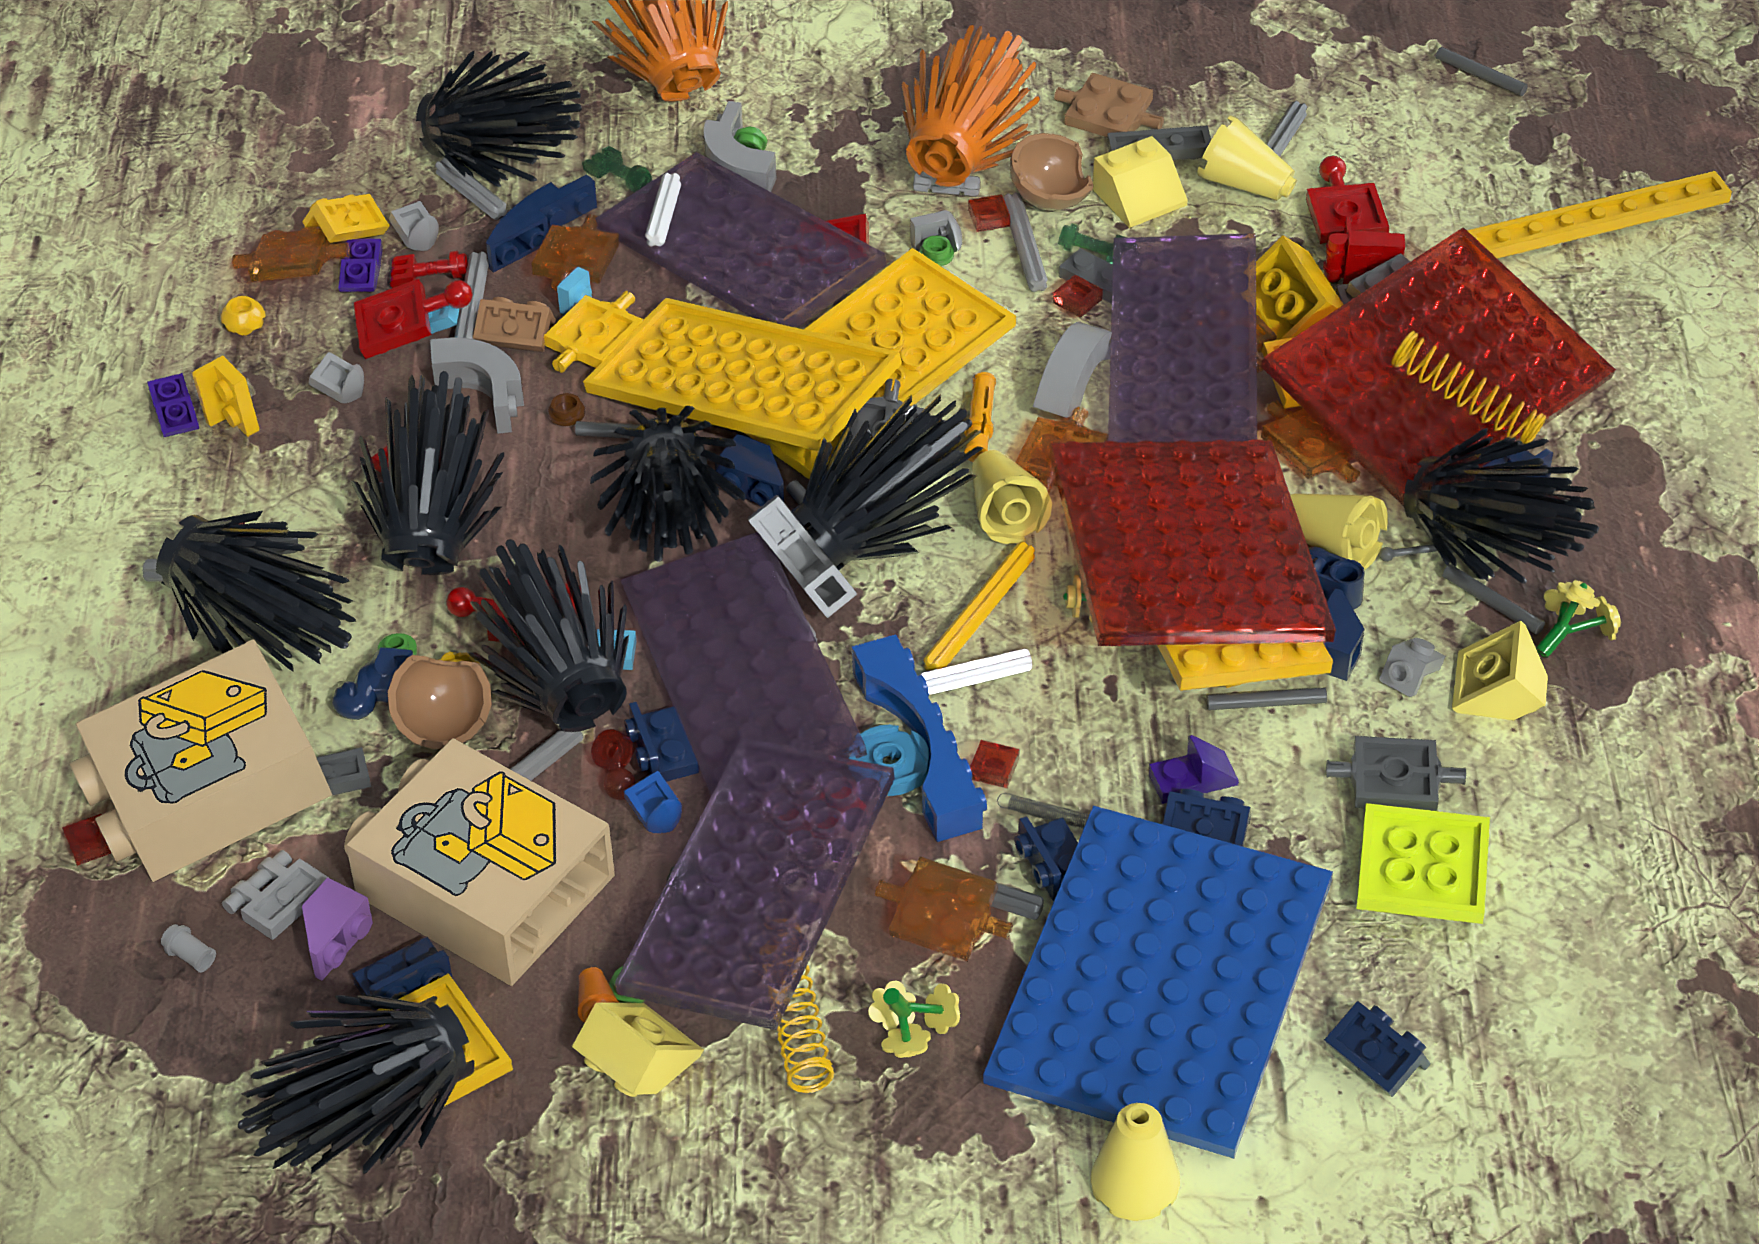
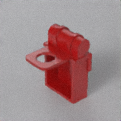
M1346 217L1344 233L1331 234L1326 244L1325 251L1327 255L1323 264L1325 277L1328 282L1332 283L1338 282L1343 278V284H1349L1353 279L1399 254L1404 256L1405 234L1352 231L1350 229V217Z

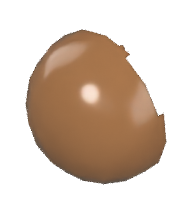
M1039 133L1027 136L1016 144L1010 159L1011 179L1020 196L1037 208L1058 211L1076 206L1090 194L1094 187L1091 176L1086 178L1083 176L1081 168L1083 154L1078 142L1057 134Z
M412 655L394 672L388 689L389 713L397 729L414 744L430 749H442L452 738L464 743L472 739L486 723L492 705L490 683L482 667L476 662H451L436 660L427 656Z

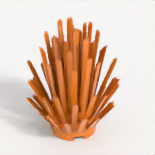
M607 0L630 29L645 54L612 20L605 19L606 24L613 30L612 32L606 29L599 21H592L599 30L611 39L610 41L626 54H618L620 59L613 55L607 58L655 86L662 100L673 102L689 99L688 92L696 90L701 86L706 91L720 78L721 72L718 68L717 57L726 27L724 22L728 1L722 5L715 34L717 11L715 10L716 0H706V8L705 3L702 4V0H695V3L694 0H628L636 16L626 0Z
M970 25L964 39H958L956 47L955 44L952 45L950 42L939 82L940 57L938 55L934 57L926 112V54L923 49L921 50L919 81L914 77L915 118L908 85L904 81L902 82V91L907 111L902 110L910 139L909 145L906 148V156L911 167L919 175L924 171L926 174L937 179L935 182L937 185L947 187L958 186L964 183L970 174L999 166L995 162L1011 157L1014 149L990 158L987 157L1032 132L1023 131L1027 128L1028 123L1021 124L999 139L991 142L992 139L1019 120L1022 115L1034 107L1040 100L1039 96L1035 97L1001 123L1030 91L1027 87L1019 92V88L1036 68V62L1034 61L1006 94L1023 69L1022 64L1019 65V60L1016 58L1019 53L1017 49L1022 43L1020 35L1016 36L1001 60L1013 38L1010 31H1005L980 75L997 38L990 37L988 33L985 39L979 41L982 34V26H980L973 37L969 49L966 51L974 30V25Z

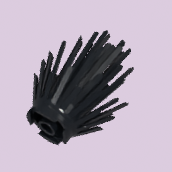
M492 50L479 62L475 63L455 83L474 58L475 51H472L454 73L452 69L447 73L436 91L427 93L420 101L416 113V122L421 121L424 138L419 139L430 154L440 158L445 157L464 177L466 172L474 178L473 172L467 168L469 167L493 185L501 187V179L508 180L505 174L496 170L502 169L535 182L537 178L533 175L485 156L481 152H488L529 164H534L536 160H539L537 156L564 158L566 155L561 152L512 146L514 144L557 147L561 144V140L577 139L578 136L574 134L533 133H547L579 128V120H571L570 115L558 114L580 112L582 110L580 104L565 105L562 101L578 99L581 97V94L578 91L556 93L558 90L571 88L572 83L570 81L545 83L509 91V89L545 78L547 76L546 73L531 74L544 70L546 64L483 85L525 59L530 54L527 51L520 53L509 61L503 62L468 85L499 60L500 55L492 57Z
M446 371L440 373L439 385H433L431 391L429 389L424 391L425 378L422 374L420 375L418 389L415 387L413 375L409 377L408 403L405 402L404 426H401V415L398 409L394 411L392 426L391 401L385 397L388 464L384 449L380 448L378 450L383 482L378 481L366 440L361 436L359 437L364 458L360 457V464L369 488L368 494L373 507L367 500L359 483L351 480V483L362 503L360 505L382 543L381 561L388 567L402 572L404 565L422 568L421 575H444L454 572V565L458 566L460 552L502 508V506H495L492 510L484 511L467 531L503 472L496 474L495 472L504 458V452L497 454L478 490L472 493L461 514L482 465V460L477 459V455L483 439L489 408L483 411L480 423H477L475 418L470 420L467 434L465 435L470 412V396L464 397L463 393H461L462 379L457 377L454 381L450 404L446 405L449 374Z
M941 394L938 395L886 447H884L885 444L917 411V405L914 404L899 418L911 404L912 395L903 402L867 445L866 443L872 436L871 430L868 429L870 427L868 420L862 424L851 442L853 438L851 427L858 415L856 409H854L829 462L828 459L833 446L830 441L827 442L825 437L823 438L803 501L791 513L838 570L850 561L917 554L919 552L909 542L895 543L953 529L949 525L932 528L924 524L914 528L911 527L939 517L937 513L939 510L938 506L933 505L921 511L918 510L977 477V475L969 474L958 480L969 473L968 468H962L915 496L983 449V447L976 446L966 454L965 452H960L961 448L981 433V430H974L961 440L960 435L972 426L970 419L962 421L967 416L965 409L959 410L947 421L942 420L944 416L956 407V400L936 416L931 415L929 412L941 401Z
M688 405L677 416H672L671 419H667L666 408H658L657 417L651 419L646 418L638 409L630 411L629 414L641 425L636 429L618 427L614 431V433L619 435L631 436L628 442L597 448L593 453V456L596 457L624 451V456L592 475L590 479V484L624 466V471L600 495V500L597 503L598 509L603 510L620 490L624 488L616 510L605 528L606 535L611 536L619 520L623 517L626 519V527L629 530L631 529V540L637 541L639 538V549L647 552L649 534L652 533V522L655 520L654 560L657 562L663 560V548L673 549L677 547L676 529L678 530L680 545L683 546L684 554L686 555L693 552L689 526L697 539H702L705 534L710 547L714 548L717 546L718 540L706 517L704 503L713 513L719 524L722 521V516L724 518L728 516L729 510L718 497V487L734 500H745V493L707 464L708 460L726 468L735 469L733 461L705 450L704 445L731 447L736 446L735 441L731 438L700 437L696 431L711 427L712 425L706 420L692 425H688L686 422L683 423L695 409Z
M1485 428L1460 445L1457 444L1441 457L1429 456L1418 462L1417 465L1421 466L1413 480L1407 479L1405 485L1404 510L1407 517L1413 518L1417 525L1416 528L1427 533L1448 568L1450 563L1457 566V561L1445 542L1479 579H1485L1489 582L1488 575L1495 577L1494 571L1468 547L1487 558L1520 583L1525 584L1527 579L1475 541L1524 563L1528 562L1546 571L1556 572L1551 565L1529 556V553L1546 560H1554V555L1527 544L1569 557L1567 551L1563 549L1577 552L1584 549L1583 544L1575 542L1574 536L1591 539L1599 531L1598 525L1580 522L1582 515L1576 511V508L1585 510L1595 509L1593 499L1553 494L1554 491L1583 493L1589 488L1570 486L1572 481L1569 478L1527 477L1574 473L1579 468L1572 466L1547 467L1548 465H1542L1544 461L1541 458L1485 467L1478 466L1482 463L1544 446L1549 442L1547 439H1539L1523 444V442L1515 441L1516 438H1510L1511 436L1488 445L1493 438L1487 437L1475 443L1486 435L1488 428Z
M263 510L210 521L199 515H191L181 520L179 524L184 527L173 540L166 537L160 549L156 563V573L163 578L161 584L172 589L193 641L197 636L199 628L192 613L217 652L221 651L223 654L234 649L207 613L208 611L239 646L246 642L227 620L252 640L254 639L258 645L293 672V664L286 659L292 658L290 651L283 647L284 643L265 629L318 664H320V658L322 657V653L319 651L320 648L332 653L331 646L299 628L315 634L341 649H346L349 646L348 642L351 640L352 635L339 628L341 625L340 620L356 622V619L342 611V605L339 602L324 595L347 604L353 602V600L334 593L331 585L299 573L326 578L342 584L350 582L349 579L322 570L324 567L254 547L303 551L305 547L301 544L277 542L267 538L255 537L313 539L318 533L287 530L289 527H286L288 523L284 521L240 524L257 521Z
M508 539L505 544L516 564L514 565L504 546H498L496 553L506 569V577L510 585L501 570L496 567L488 566L499 587L485 568H482L479 573L477 572V575L519 638L501 615L499 616L489 602L484 599L481 600V605L486 612L477 602L470 601V604L477 612V620L517 658L534 680L490 646L482 645V650L489 655L488 660L476 652H469V655L494 671V675L506 681L507 683L500 684L501 687L515 694L512 695L497 689L491 691L494 695L551 717L553 722L559 725L561 731L580 732L596 727L594 719L605 714L608 710L614 715L626 699L627 689L621 679L629 641V635L624 638L627 606L624 604L620 609L614 647L613 580L608 584L607 610L605 588L603 585H600L598 599L601 646H599L584 563L582 561L577 562L581 586L580 591L575 572L573 571L572 573L564 548L559 544L557 552L577 611L576 614L555 559L552 557L547 558L544 549L537 553V560L546 578L545 581L528 546L522 543L517 547L514 540Z
M363 994L364 996L357 995V997L337 995L335 996L336 1000L342 1004L389 1010L306 1011L311 1018L334 1019L291 1022L290 1025L295 1029L344 1026L345 1028L384 1026L319 1037L313 1041L315 1046L261 1061V1064L269 1068L254 1072L251 1075L252 1079L258 1080L293 1068L300 1069L321 1061L324 1062L241 1093L247 1098L257 1094L259 1098L272 1096L257 1106L244 1111L242 1116L246 1118L238 1122V1128L244 1129L248 1134L267 1126L265 1129L267 1136L260 1139L258 1143L259 1148H257L253 1155L259 1157L278 1147L285 1148L298 1141L295 1149L274 1161L272 1169L281 1166L291 1160L290 1166L296 1167L331 1144V1148L322 1154L321 1160L311 1167L312 1175L368 1132L370 1133L363 1139L362 1144L364 1146L369 1145L392 1123L394 1130L363 1165L362 1173L366 1174L379 1159L382 1165L394 1153L397 1147H401L433 1104L420 1127L422 1135L418 1143L422 1149L456 1083L471 1076L474 1072V1060L466 1063L462 1048L463 1045L469 1043L468 1037L450 1006L447 1004L439 1007L435 1004L438 999L437 996H433L420 1003L370 994Z

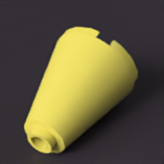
M1229 116L1227 119L1231 124L1228 127L1222 124L1206 148L1202 158L1208 162L1205 169L1200 166L1198 167V176L1274 200H1279L1282 196L1287 198L1297 182L1293 178L1295 171L1243 122L1234 116Z
M989 450L981 453L972 465V474L977 475L973 479L977 516L981 528L992 540L1003 544L1023 542L1026 540L1025 536L1033 531H1036V533L1040 532L1049 520L1052 509V501L1044 484L1000 451Z
M1291 494L1280 503L1277 517L1283 530L1312 547H1319L1340 557L1355 560L1364 567V570L1378 556L1383 545L1382 542L1377 541L1380 529L1387 531L1388 514L1384 501L1371 495Z
M1132 1103L1121 1109L1091 1171V1186L1094 1197L1098 1202L1100 1199L1103 1204L1110 1208L1109 1212L1118 1218L1132 1221L1153 1219L1161 1214L1162 1209L1176 1201L1180 1187V1173L1161 1115L1154 1107L1145 1103Z

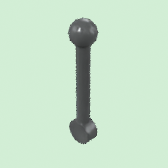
M1445 542V544H1446L1447 547L1450 549V551H1451L1452 553H1454V551H1453V550L1448 546V544ZM1433 544L1401 549L1384 547L1380 550L1379 555L1383 561L1388 562L1398 556L1436 552L1437 550Z

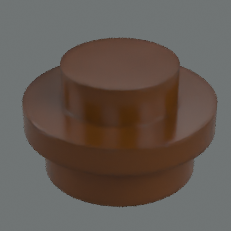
M559 394L553 398L549 406V418L553 423L560 426L575 425L576 421H581L585 416L584 404L574 394Z

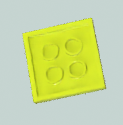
M1366 803L1356 909L1483 924L1490 817Z

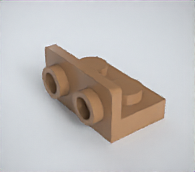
M494 297L492 300L481 299L473 339L498 347L544 352V335L549 331V326L555 325L556 318L550 307L541 302L528 301L527 304H519L503 297Z

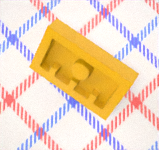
M350 194L343 198L330 200L326 198L319 199L310 206V211L302 221L305 228L320 226L330 243L384 235L390 227L371 194L357 196Z
M223 355L193 371L192 376L205 421L210 427L226 419L231 427L237 426L247 437L260 430L246 378Z

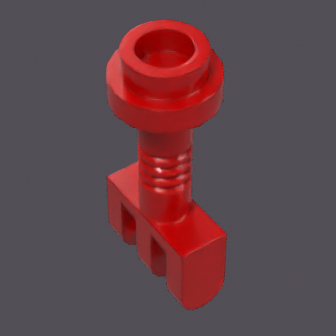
M458 250L450 251L449 259L417 263L414 254L396 256L392 259L390 286L394 288L416 280V277L431 274L452 273L454 279L462 278V275L466 274L467 256L465 253L459 254Z

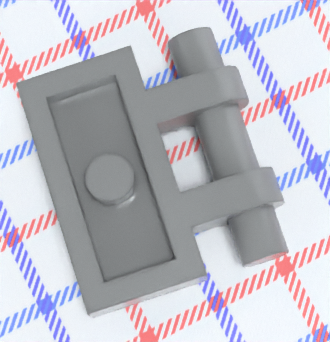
M281 850L273 858L267 857L257 866L258 871L247 881L240 880L231 888L232 894L222 902V906L230 914H234L239 908L244 906L241 909L243 921L271 940H274L303 914L302 905L326 880L327 876L300 858L289 868H286L292 863V858L286 851ZM268 883H271L262 892L260 891Z

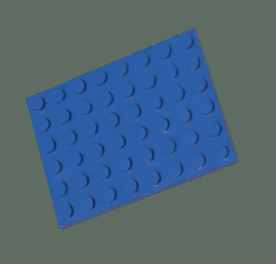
M1093 805L983 1074L984 1084L1113 1123L1118 1113L1125 1106L1132 1103H1145L1154 1107L1160 1113L1168 1139L1234 1159L1328 894L1333 871Z

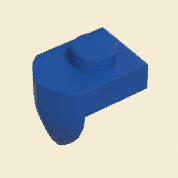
M659 771L624 791V798L647 831L652 833L671 832L680 821L682 804Z

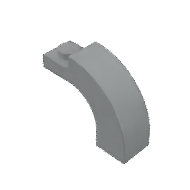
M728 101L723 114L719 113L716 121L706 120L704 124L707 169L712 177L728 190L740 195L768 200L777 179L775 152L749 148L734 139L735 132L743 128L742 105L740 102Z
M1082 322L1072 324L1061 336L1048 360L1033 407L1066 418L1077 417L1087 383L1095 367L1102 360L1115 359L1119 345L1109 343L1112 332Z
M431 339V361L435 385H439V376L442 371H446L449 374L448 389H453L455 378L460 377L462 379V388L481 391L492 399L497 434L512 432L511 417H518L517 407L524 406L520 372L510 356L489 343L475 339Z
M775 495L747 518L827 618L857 595L856 591L778 495Z

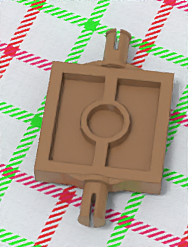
M1091 73L1083 87L1076 92L1058 87L1055 92V101L1071 104L1065 114V125L1107 137L1108 133L1135 131L1142 125L1153 129H1161L1164 123L1163 116L1146 112L1153 100V90L1096 73Z

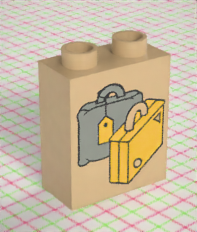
M254 639L75 723L89 754L69 763L90 806L110 797L115 806V809L96 817V822L116 862L138 853L152 882L332 796L313 748Z
M454 738L430 761L427 759L415 761L404 773L399 784L398 793L377 814L368 811L360 815L350 827L344 844L345 852L349 857L355 891L368 897L369 904L510 986L515 984L615 876L608 823Z

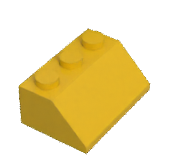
M1284 235L1234 283L1269 341L1340 329L1349 321L1348 310L1309 251Z

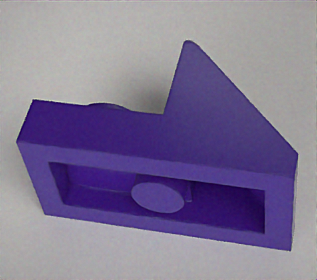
M1194 735L1188 736L1187 755L1149 764L1148 775L1162 804L1167 803L1169 791L1180 793V789H1192L1205 794L1238 786L1239 783L1225 751Z

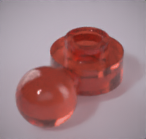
M607 729L595 738L591 748V756L597 766L609 771L604 779V789L607 795L615 800H624V791L636 784L634 775L625 769L633 755V743L627 735L615 729Z

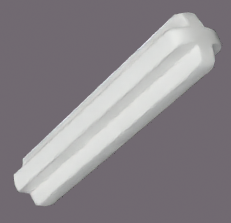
M665 173L662 176L645 233L646 243L651 247L654 245L660 247L665 243L681 187L680 176L677 173L672 175Z
M1023 648L923 672L919 675L924 676L929 695L1028 672L1032 669V658L1028 649Z

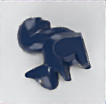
M380 647L374 654L373 659L360 668L354 682L346 681L341 687L336 688L334 697H332V705L336 712L344 718L360 720L373 712L377 701L388 703V689L394 672L408 657L413 655V651Z

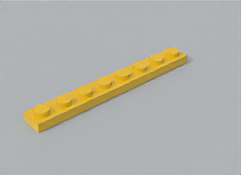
M1712 171L1466 230L1463 242L1477 262L1481 263L1730 202L1732 191L1718 173Z

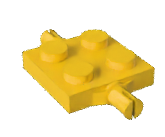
M624 291L615 302L599 301L585 295L544 335L545 346L561 353L552 361L554 369L556 371L560 370V373H563L574 361H581L597 368L644 320L626 311L635 302L634 295L631 292Z

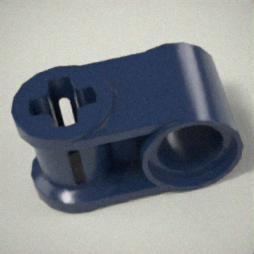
M1310 547L1303 554L1301 565L1292 569L1287 579L1293 590L1301 596L1327 602L1336 588L1343 591L1353 610L1362 604L1365 571L1364 567L1355 560L1340 557L1319 547Z

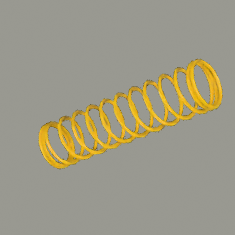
M1412 331L1406 336L1392 358V365L1400 367L1410 358L1406 369L1407 375L1414 374L1422 367L1419 383H1425L1435 374L1431 385L1432 391L1439 390L1448 381L1444 391V399L1451 398L1460 390L1456 401L1457 407H1462L1473 397L1469 407V415L1476 414L1486 404L1481 417L1482 423H1487L1499 412L1494 424V431L1501 430L1512 419L1507 431V437L1511 436L1510 438H1514L1524 428L1520 441L1523 444L1533 441L1547 418L1546 415L1543 416V413H1541L1533 421L1537 409L1533 410L1521 426L1510 435L1513 425L1524 406V401H1522L1497 428L1512 394L1509 393L1496 410L1485 419L1491 402L1499 389V385H1496L1487 398L1472 412L1476 399L1487 378L1484 377L1472 393L1460 403L1463 392L1474 373V369H1471L1456 389L1447 396L1450 385L1462 362L1459 361L1448 376L1434 388L1437 378L1449 357V353L1422 380L1425 369L1437 346H1433L1420 364L1410 372L1412 362L1424 341V337L1413 348L1417 341L1418 333Z
M775 921L760 929L756 935V942L760 951V960L763 964V974L766 977L769 1001L772 1004L775 1028L779 1032L778 1041L782 1046L781 1055L785 1060L784 1069L787 1073V1084L797 1092H815L830 1084L834 1078V1071L831 1061L826 1059L829 1052L827 1046L823 1045L826 1036L823 1032L819 1031L822 1027V1021L816 1017L819 1013V1008L813 1003L816 999V994L810 990L813 981L810 977H807L810 968L804 963L807 955L801 950L804 944L801 938L802 933L799 926L793 922ZM775 928H792L797 933V936H778L770 940L766 945L761 943L763 935ZM794 938L787 945L773 948L768 947L777 940ZM793 951V952L788 953V954L779 955V954L784 953V952ZM798 952L803 956L801 962H786L776 968L768 964L772 958H786ZM764 955L769 956V958L766 961L764 959ZM796 964L795 966H792V967L783 968V967L788 966V965ZM801 965L806 969L804 975H791L779 981L771 978L776 971H790ZM767 968L772 970L769 974ZM798 978L796 980L787 981L789 979ZM803 979L809 982L807 988L791 989L783 994L774 991L779 984L790 985L798 983ZM770 981L776 983L775 985H773L772 988L770 986ZM802 991V992H800V993H796V994L789 995V994L794 993V992ZM807 992L812 996L810 1002H797L786 1008L778 1005L779 1000L782 998H794ZM773 995L779 996V997L774 1001ZM809 1006H813L815 1009L813 1016H799L790 1021L780 1018L786 1011H799ZM776 1008L782 1010L778 1015L776 1013ZM813 1019L818 1022L816 1029L801 1030L792 1035L784 1032L788 1025H800ZM779 1022L785 1023V1025L780 1028ZM816 1033L821 1036L819 1043H808L795 1049L787 1046V1043L792 1038H806ZM782 1035L789 1038L783 1042ZM818 1047H822L825 1051L822 1057H811L800 1062L790 1060L795 1052H808ZM785 1049L790 1050L792 1052H790L788 1056H786ZM788 1063L794 1064L795 1066L792 1067L790 1070L788 1067ZM818 1066L826 1068L824 1072L814 1076L795 1075L798 1071L808 1067ZM829 1072L826 1079L814 1085L801 1086L792 1082V1077L801 1080H812L820 1078Z

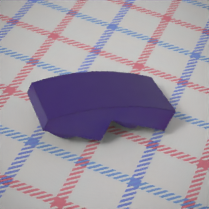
M381 239L346 240L345 257L341 259L339 292L375 291L382 259L383 245Z
M183 373L147 381L163 438L199 429Z

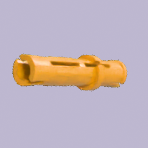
M988 372L977 373L975 378H973L969 415L972 426L964 433L965 436H968L974 430H981V433L966 444L964 452L966 454L976 446L983 447V449L968 459L970 462H974L981 453L988 451V442L994 431L991 416L996 378Z

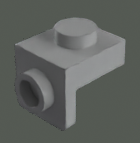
M1413 638L1393 645L1380 676V681L1409 697L1415 696L1424 676L1439 671L1446 656L1435 651V646L1432 643L1420 638Z

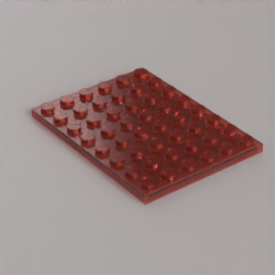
M1464 227L1266 355L1260 365L1403 507L1405 485L1407 479L1413 480L1421 466L1417 465L1418 462L1429 456L1441 457L1457 444L1460 445L1485 428H1488L1486 435L1475 443L1484 438L1492 437L1493 439L1488 444L1490 445L1507 438V431L1512 421L1511 419L1501 430L1494 431V424L1499 412L1487 423H1482L1481 417L1486 404L1476 414L1469 415V407L1473 397L1462 407H1457L1456 401L1460 390L1451 398L1444 399V391L1448 381L1439 390L1432 391L1431 385L1435 374L1425 383H1419L1422 367L1414 374L1407 375L1406 369L1410 358L1400 367L1392 365L1391 361L1394 354L1410 332L1415 331V333H1418V338L1413 348L1424 337V341L1412 362L1410 372L1420 364L1433 346H1437L1425 369L1422 380L1449 353V357L1437 378L1434 388L1448 376L1459 361L1462 362L1450 385L1447 396L1456 389L1471 369H1474V373L1463 392L1460 403L1472 393L1484 377L1487 378L1476 399L1472 412L1487 398L1496 385H1499V389L1491 402L1485 419L1496 410L1509 393L1512 394L1497 428L1524 401V406L1513 425L1510 435L1521 426L1535 409H1537V413L1533 421L1539 414L1543 413V416L1546 415L1547 417L1543 426L1610 380L1616 371L1611 364ZM1524 428L1514 437L1516 438L1515 441H1520ZM1489 462L1479 464L1478 466L1483 467Z
M1253 439L1250 441L1178 440L1176 442H1153L1143 440L1140 442L1104 441L1079 443L1068 441L1065 443H1051L1050 458L1098 646L1334 642L1336 628L1272 441Z

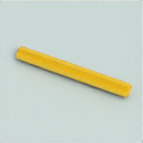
M1019 542L926 654L923 659L925 663L923 667L926 671L947 667L1034 560L1035 548L1032 545Z

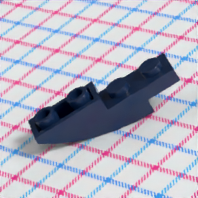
M586 174L561 188L556 187L550 182L521 200L499 221L486 242L489 269L494 273L550 243L549 232L597 208L595 181Z

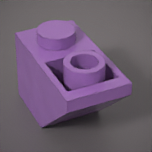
M328 877L302 905L315 978L321 981L333 968L341 965L346 953L358 940L363 939L368 934L373 924L368 897Z

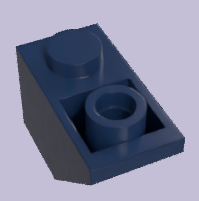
M737 434L733 439L736 446L726 447L720 454V456L733 461L735 469H729L715 463V470L745 493V499L763 506L775 495H778L784 503L783 479L770 446Z
M1335 588L1327 602L1321 601L1315 615L1314 627L1333 659L1331 673L1325 674L1347 681L1361 656L1365 628L1343 591Z

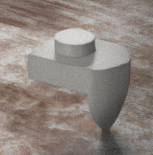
M421 201L390 212L389 221L408 248L426 251L435 244L439 224L436 218L428 213Z
M944 210L910 218L911 246L918 252L926 238L936 235L947 238L953 246L954 252L960 250L962 232L951 212Z
M328 352L310 375L309 385L340 403H349L362 396L364 372L359 364L351 365Z

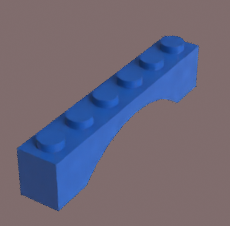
M896 634L852 646L853 675L865 699L883 707L900 718L912 731L922 736L928 745L930 765L922 786V813L936 841L940 842L983 829V811L987 810L985 794L981 787L975 788L968 761L965 758L960 759L953 732L945 730L938 703H931L924 676H917L910 649L902 647Z

